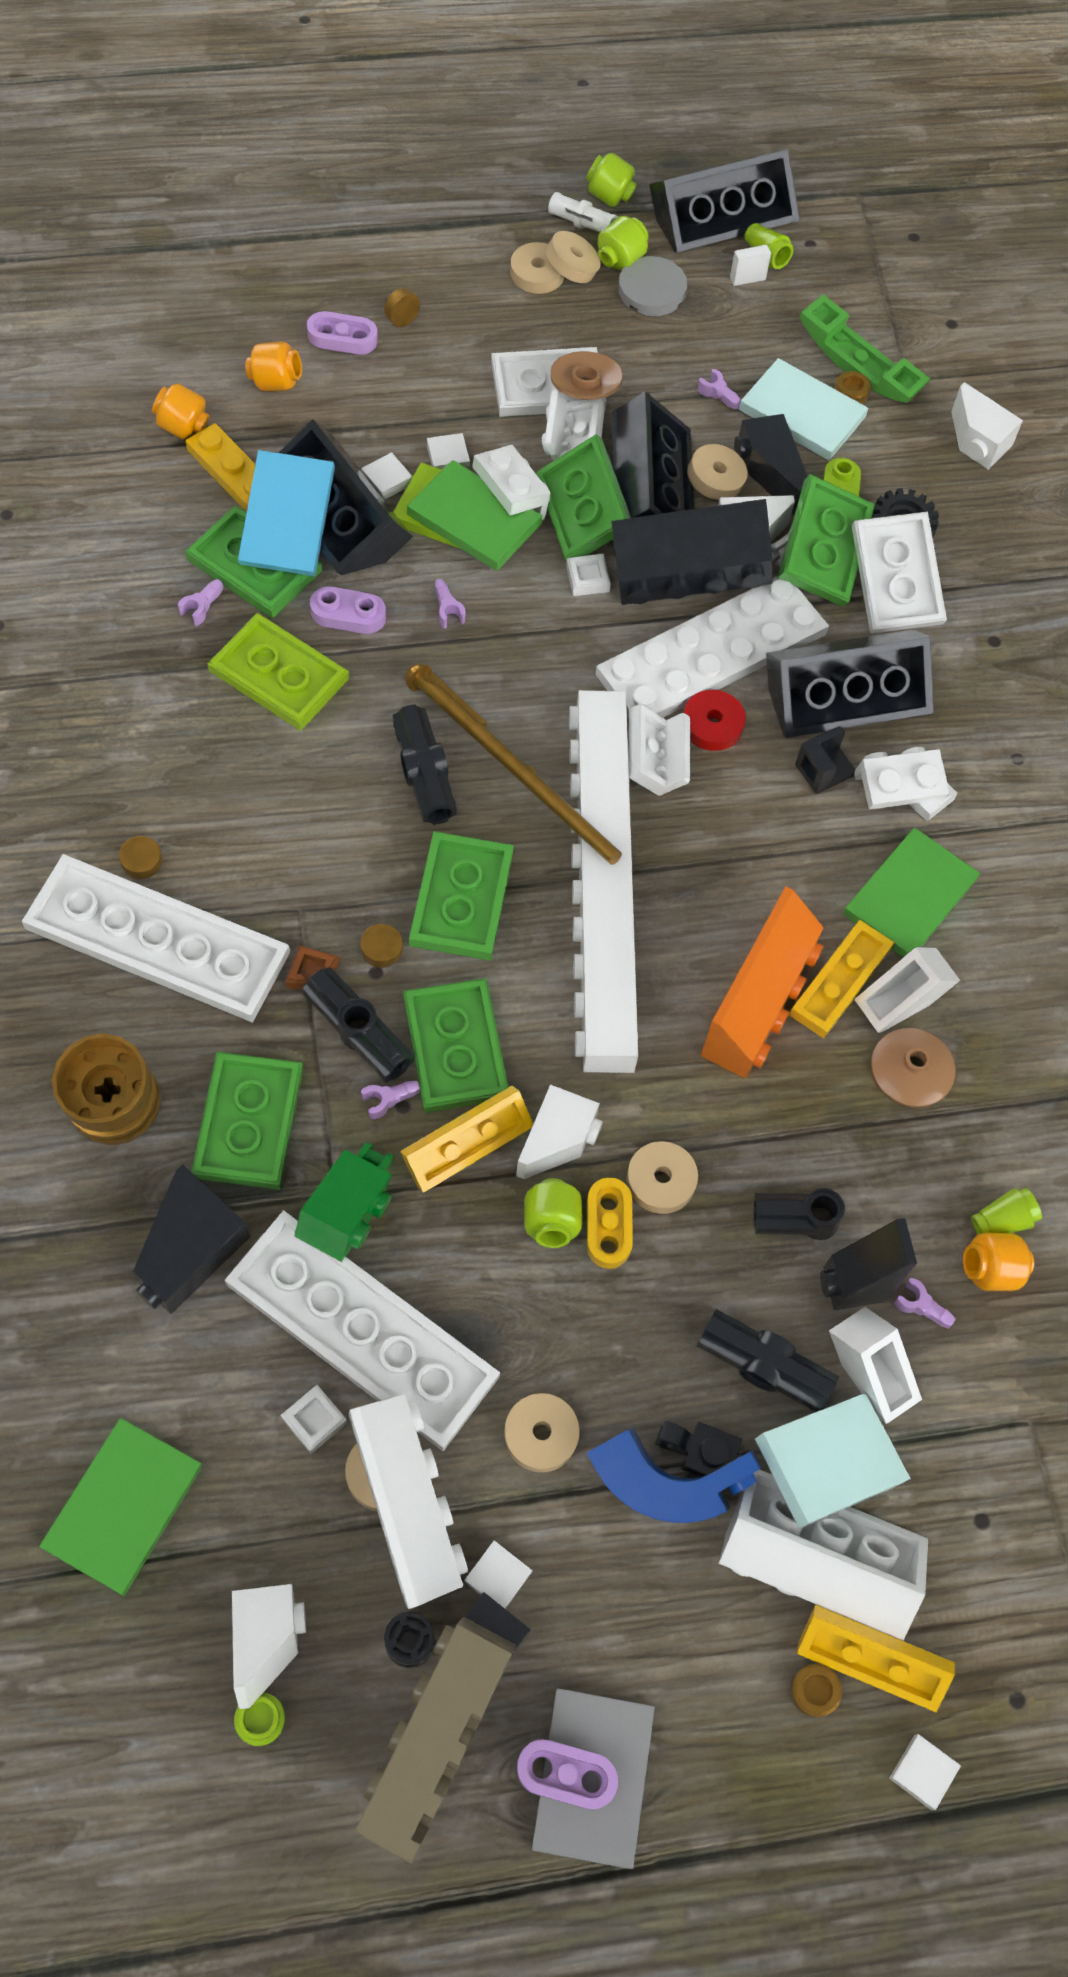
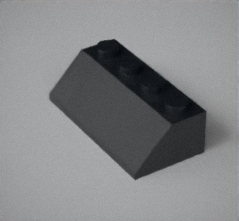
M788 149L649 184L656 221L675 253L745 235L747 229L754 223H758L766 228H773L800 221Z
M644 391L611 412L612 466L631 518L695 509L694 488L687 473L688 465L692 459L691 429Z
M314 419L278 452L334 462L335 469L320 551L341 576L386 563L413 537L338 441Z
M766 499L611 521L622 605L644 604L648 601L669 598L680 599L685 596L704 593L716 594L725 590L746 587L757 588L761 585L772 584V552Z
M900 631L766 653L769 693L785 738L829 731L838 726L848 728L934 713L930 636L918 631Z

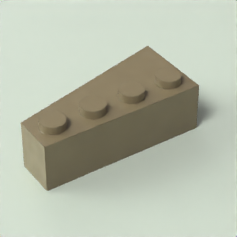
M462 1617L455 1629L446 1625L433 1651V1654L440 1657V1660L432 1676L425 1672L422 1674L411 1696L410 1701L416 1704L417 1707L409 1723L400 1720L387 1746V1749L393 1752V1755L385 1771L377 1768L363 1797L370 1802L355 1833L405 1861L413 1862L515 1650L516 1644L465 1617Z

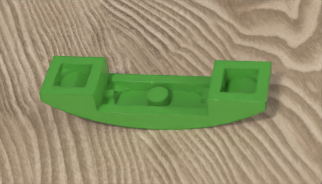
M824 294L801 312L800 319L823 352L844 372L855 371L865 375L870 381V390L887 398L907 403L929 383L930 378L904 357L895 364L846 325L849 314Z

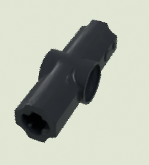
M416 704L404 706L400 711L393 714L392 717L393 727L395 728L396 737L401 748L400 757L405 780L408 786L413 787L423 822H429L433 825L445 823L449 818L456 815L457 807L447 779L448 767L441 743H436L426 709L420 708Z
M331 967L320 969L310 976L308 982L302 988V993L340 1033V1039L343 1044L350 1049L356 1050L386 1083L390 1080H396L405 1073L409 1065L414 1061V1054L376 1015V1009L372 1003L360 998ZM354 1020H363L368 1023L359 1029L348 1026Z
M717 1309L697 1344V1347L739 1369V1374L752 1385L768 1392H776L777 1390L815 1412L824 1409L840 1377L796 1353L794 1345L780 1335L766 1330L757 1332Z

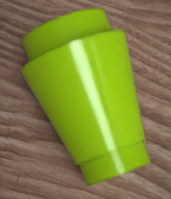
M758 223L752 224L745 233V241L749 243L751 248L762 245L768 246L771 252L768 268L781 269L792 258L794 248L788 236Z
M1027 1187L1020 1190L1012 1188L977 1214L971 1216V1221L977 1234L1019 1232L1034 1228V1223L1042 1220V1213L1038 1202Z

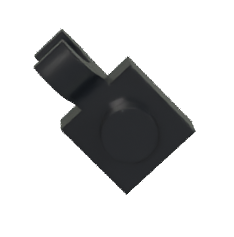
M665 1421L664 1425L660 1427L655 1444L667 1450L685 1455L681 1469L703 1477L737 1459L743 1439L701 1422L695 1425L692 1434L677 1424Z

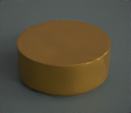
M400 288L388 297L384 307L385 316L395 326L404 327L410 324L418 315L420 301L409 289Z
M847 371L837 377L834 389L863 405L868 399L871 384L865 375L855 371Z
M136 836L123 843L119 850V860L123 871L128 876L136 879H145L159 871L162 865V854L159 845L152 838Z
M376 924L369 927L361 937V953L368 964L378 968L392 966L400 959L403 952V942L401 934L394 927L387 924Z
M811 1664L800 1669L794 1675L790 1686V1694L794 1705L801 1713L809 1717L819 1718L831 1714L839 1706L842 1698V1686L838 1676L829 1667L821 1664Z

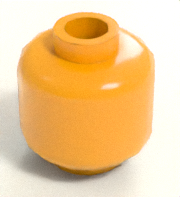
M284 341L259 343L253 347L250 357L246 359L245 369L249 380H253L256 387L263 392L288 391L295 386L296 381L302 376V363L298 351L293 350L291 345Z
M178 383L171 385L169 388L162 387L152 407V413L156 415V424L182 440H187L195 432L198 433L205 429L210 415L205 412V398Z
M1014 1233L978 1234L966 1247L963 1254V1268L967 1277L972 1280L977 1288L983 1291L1020 1290L1027 1283L1030 1274L1033 1272L1034 1257L1022 1237Z

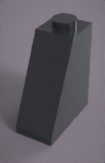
M183 1164L176 1170L133 1270L140 1284L136 1292L154 1310L161 1304L170 1314L250 1238L246 1223Z

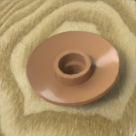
M579 351L558 358L551 367L550 378L554 387L567 396L582 400H595L615 393L622 384L623 373L618 363L610 357L596 352Z
M902 1028L885 1035L876 1045L870 1063L872 1077L879 1090L893 1102L911 1108L928 1107L941 1101L952 1088L956 1074L955 1062L948 1047L935 1035L916 1028ZM910 1057H915L921 1060L923 1066L918 1067L913 1065L910 1061Z

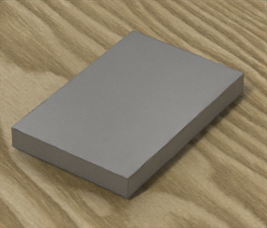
M556 1689L548 1740L606 1757L616 1769L618 1789L609 1804L595 1810H588L539 1796L531 1851L633 1870L655 1706ZM546 1758L542 1779L547 1778L551 1773V1764ZM592 1771L586 1772L582 1777L583 1788L590 1793L596 1792L600 1787L599 1776Z

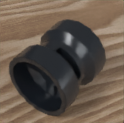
M411 1611L400 1613L392 1618L384 1634L386 1652L391 1661L400 1667L409 1669L419 1667L428 1660L434 1646L433 1628L428 1619L419 1613Z

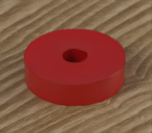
M705 690L693 695L686 703L683 712L690 717V742L699 748L709 751L725 750L735 745L742 736L746 722V714L742 704L731 694L720 690ZM709 718H715L719 722H711Z

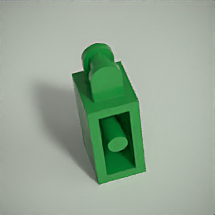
M368 1141L357 1155L344 1150L301 1209L294 1237L340 1262L344 1260L352 1247L359 1250L370 1232L371 1225L368 1223L373 1216L380 1219L391 1201L392 1194L388 1193L387 1189L392 1174L388 1171L393 1164L395 1156L391 1153H387L385 1156L373 1150L374 1145Z

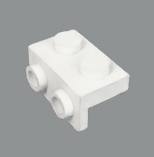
M552 390L550 405L546 407V433L542 435V445L545 454L550 455L554 461L595 434L601 438L605 413V403L602 398L566 402L559 390Z
M513 445L474 455L473 469L509 515L533 509L542 515V520L545 519L550 501V491L547 485L531 469L528 461L519 454Z
M642 704L629 709L628 768L630 779L658 796L689 783L690 717L688 715L680 713L665 720Z
M914 747L903 751L902 754L888 756L886 752L872 753L864 757L854 773L855 780L863 781L869 810L946 799L950 794L940 749L926 751L924 747Z

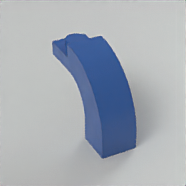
M634 1428L622 1432L587 1452L604 1484L620 1501L643 1515L675 1523L703 1521L728 1511L731 1507L722 1490L729 1488L732 1495L743 1491L758 1482L753 1473L762 1468L755 1452L751 1450L706 1476L692 1479L676 1477L663 1471L653 1462Z

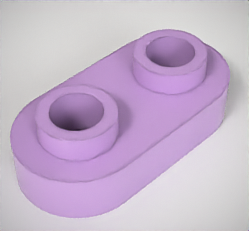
M322 311L313 314L307 321L308 340L315 347L361 355L370 353L377 346V327L370 319Z
M328 586L316 590L310 598L311 616L321 626L362 634H372L382 629L385 625L386 606L383 600L374 594Z
M541 1739L529 1743L522 1750L517 1760V1776L521 1785L530 1793L588 1810H595L609 1804L618 1789V1775L615 1767L606 1757L596 1753ZM540 1757L546 1758L551 1764V1773L544 1779L536 1777L532 1770L534 1760ZM588 1771L595 1772L600 1778V1787L594 1793L587 1792L582 1786V1777Z

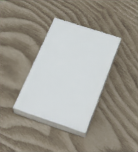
M597 347L492 353L491 365L499 417L546 414V407L550 405L551 392L556 390L550 378L553 363L561 356L572 352L589 351L598 353ZM563 394L566 402L581 400ZM605 397V398H602V400H603V402L605 403V410H606V402H607V401H606V397Z
M928 512L854 521L851 526L870 634L944 624L947 621Z

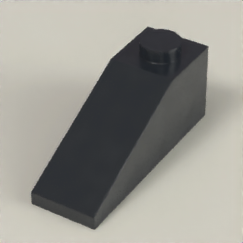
M777 414L742 420L739 436H736L734 439L735 452L745 462L748 474L771 496H794L795 502L791 514L795 516L803 483L808 476L785 415Z
M896 1219L831 1255L823 1267L824 1270L820 1272V1282L824 1296L826 1298L831 1297L834 1310L886 1302L916 1266L917 1260L906 1219Z

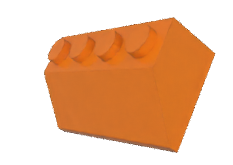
M785 886L714 1016L700 1055L745 1079L753 1066L761 1069L772 1047L765 1043L771 1031L776 1034L780 1033L790 1013L783 1009L788 998L795 1001L798 999L807 981V978L801 976L805 966L808 965L814 968L824 948V945L818 943L824 927L793 889Z

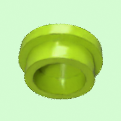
M263 1692L250 1708L239 1709L238 1706L234 1716V1726L237 1734L244 1742L252 1746H265L272 1743L279 1737L285 1724V1712L282 1704L275 1696Z

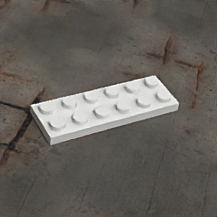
M775 577L772 579V584L753 588L597 665L595 675L607 691H626L628 719L629 709L639 704L644 705L664 718L684 708L693 695L705 690H719L766 666V653L804 647L825 636L829 625L797 586Z
M64 854L22 920L24 928L30 932L252 1023L290 954L288 944Z
M283 1210L225 1279L226 1285L376 1401L405 1394L408 1404L417 1402L424 1424V1430L418 1431V1433L444 1451L499 1379L500 1372L347 1257L340 1262L294 1237L298 1221Z

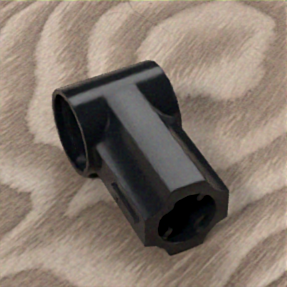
M827 1188L816 1189L810 1194L755 1193L753 1223L755 1234L807 1235L815 1240H826L836 1233L845 1213V1204L841 1196L832 1189ZM814 1208H824L832 1215V1220L821 1221L815 1218L811 1210Z

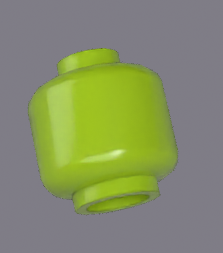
M608 153L604 157L598 155L585 179L589 182V193L609 207L617 206L621 200L627 203L638 185L633 181L635 168L614 153Z
M619 216L600 232L597 240L598 256L605 266L622 271L624 267L631 266L647 252L648 232L643 223L634 217Z
M557 1178L546 1179L530 1188L524 1198V1226L526 1233L544 1247L559 1248L567 1245L579 1235L582 1229V1199L580 1192L574 1186Z

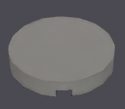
M655 256L641 257L631 266L624 267L619 275L618 294L622 302L629 308L630 305L637 308V313L642 315L662 316L670 314L678 309V305L681 302L683 303L686 298L687 277L678 265L665 258Z

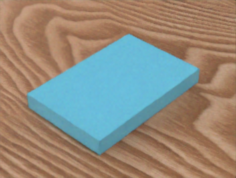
M258 450L238 556L240 565L315 576L334 475V462Z

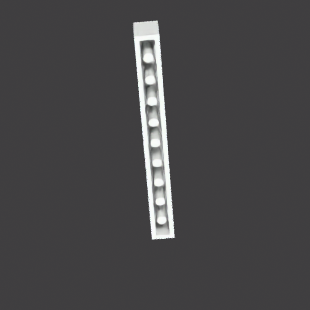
M578 690L577 706L569 707V730H576V740H570L569 760L570 764H577V774H571L570 798H578V809H574L621 851L622 856L617 863L610 865L579 835L578 844H572L571 866L572 868L579 869V880H573L572 905H580V917H573V942H580L581 954H574L573 961L574 979H581V992H575L574 1017L582 1018V1031L575 1032V1057H583V1072L634 1073L638 1059L626 691Z

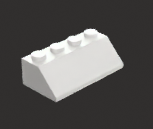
M403 1394L349 1410L352 1428L405 1605L410 1609L463 1587L460 1575L467 1573L468 1568L460 1544L451 1546L446 1526L452 1525L453 1519L445 1495L436 1498L431 1479L439 1477L431 1449L423 1451L421 1449L417 1432L424 1430V1424L417 1402L408 1404L406 1396Z
M762 1470L754 1472L753 1474L758 1482L740 1492L725 1535L719 1564L731 1568L732 1571L741 1576H750L774 1586L784 1594L798 1596L885 1634L904 1640L925 1596L928 1538L852 1507L843 1509L799 1529L774 1476Z

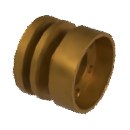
M105 1033L85 1036L68 1046L56 1062L52 1075L53 1095L63 1112L79 1132L93 1142L111 1146L131 1142L144 1134L156 1120L161 1104L159 1084L136 1046L124 1038ZM118 1091L120 1094L113 1095V1092ZM111 1098V1102L108 1103L104 1100Z

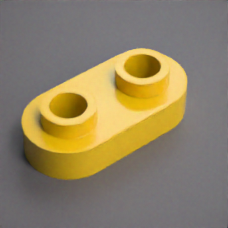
M603 1178L592 1185L587 1197L586 1248L589 1258L596 1265L606 1269H613L623 1265L629 1258L632 1250V1194L628 1186L621 1180ZM611 1199L616 1203L617 1207L613 1210H606L602 1207L601 1201ZM605 1241H610L616 1245L617 1250L613 1253H606L602 1250L601 1244Z

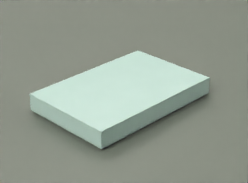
M778 358L741 400L739 410L752 418L784 414L794 441L830 461L865 419L868 407Z
M866 1393L764 1432L755 1438L799 1529L911 1479Z

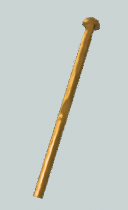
M417 663L409 667L405 675V682L411 691L421 689L610 865L619 861L622 852L536 774L535 769L531 765L526 766L485 728L487 721L435 675L430 666Z

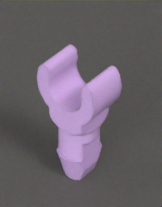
M712 369L711 383L703 378H699L698 392L701 395L719 399L732 409L736 410L739 408L741 399L727 387L720 371Z
M216 579L208 583L200 593L183 597L178 603L180 615L183 616L187 611L196 609L192 614L194 625L198 626L203 623L210 604L221 594L223 583Z
M443 579L436 580L435 592L440 607L439 624L442 628L446 629L447 615L449 614L457 615L460 623L464 624L466 616L465 607L452 596L448 585Z
M407 1081L392 1087L369 1085L361 1090L363 1100H368L372 1097L381 1100L378 1106L368 1110L369 1118H381L396 1103L418 1094L420 1087L417 1081Z
M910 1278L905 1286L915 1293L916 1301L911 1302L902 1296H898L894 1305L902 1312H914L920 1316L924 1315L936 1324L949 1329L956 1318L947 1309L933 1301L932 1296L927 1293L924 1284L915 1278Z

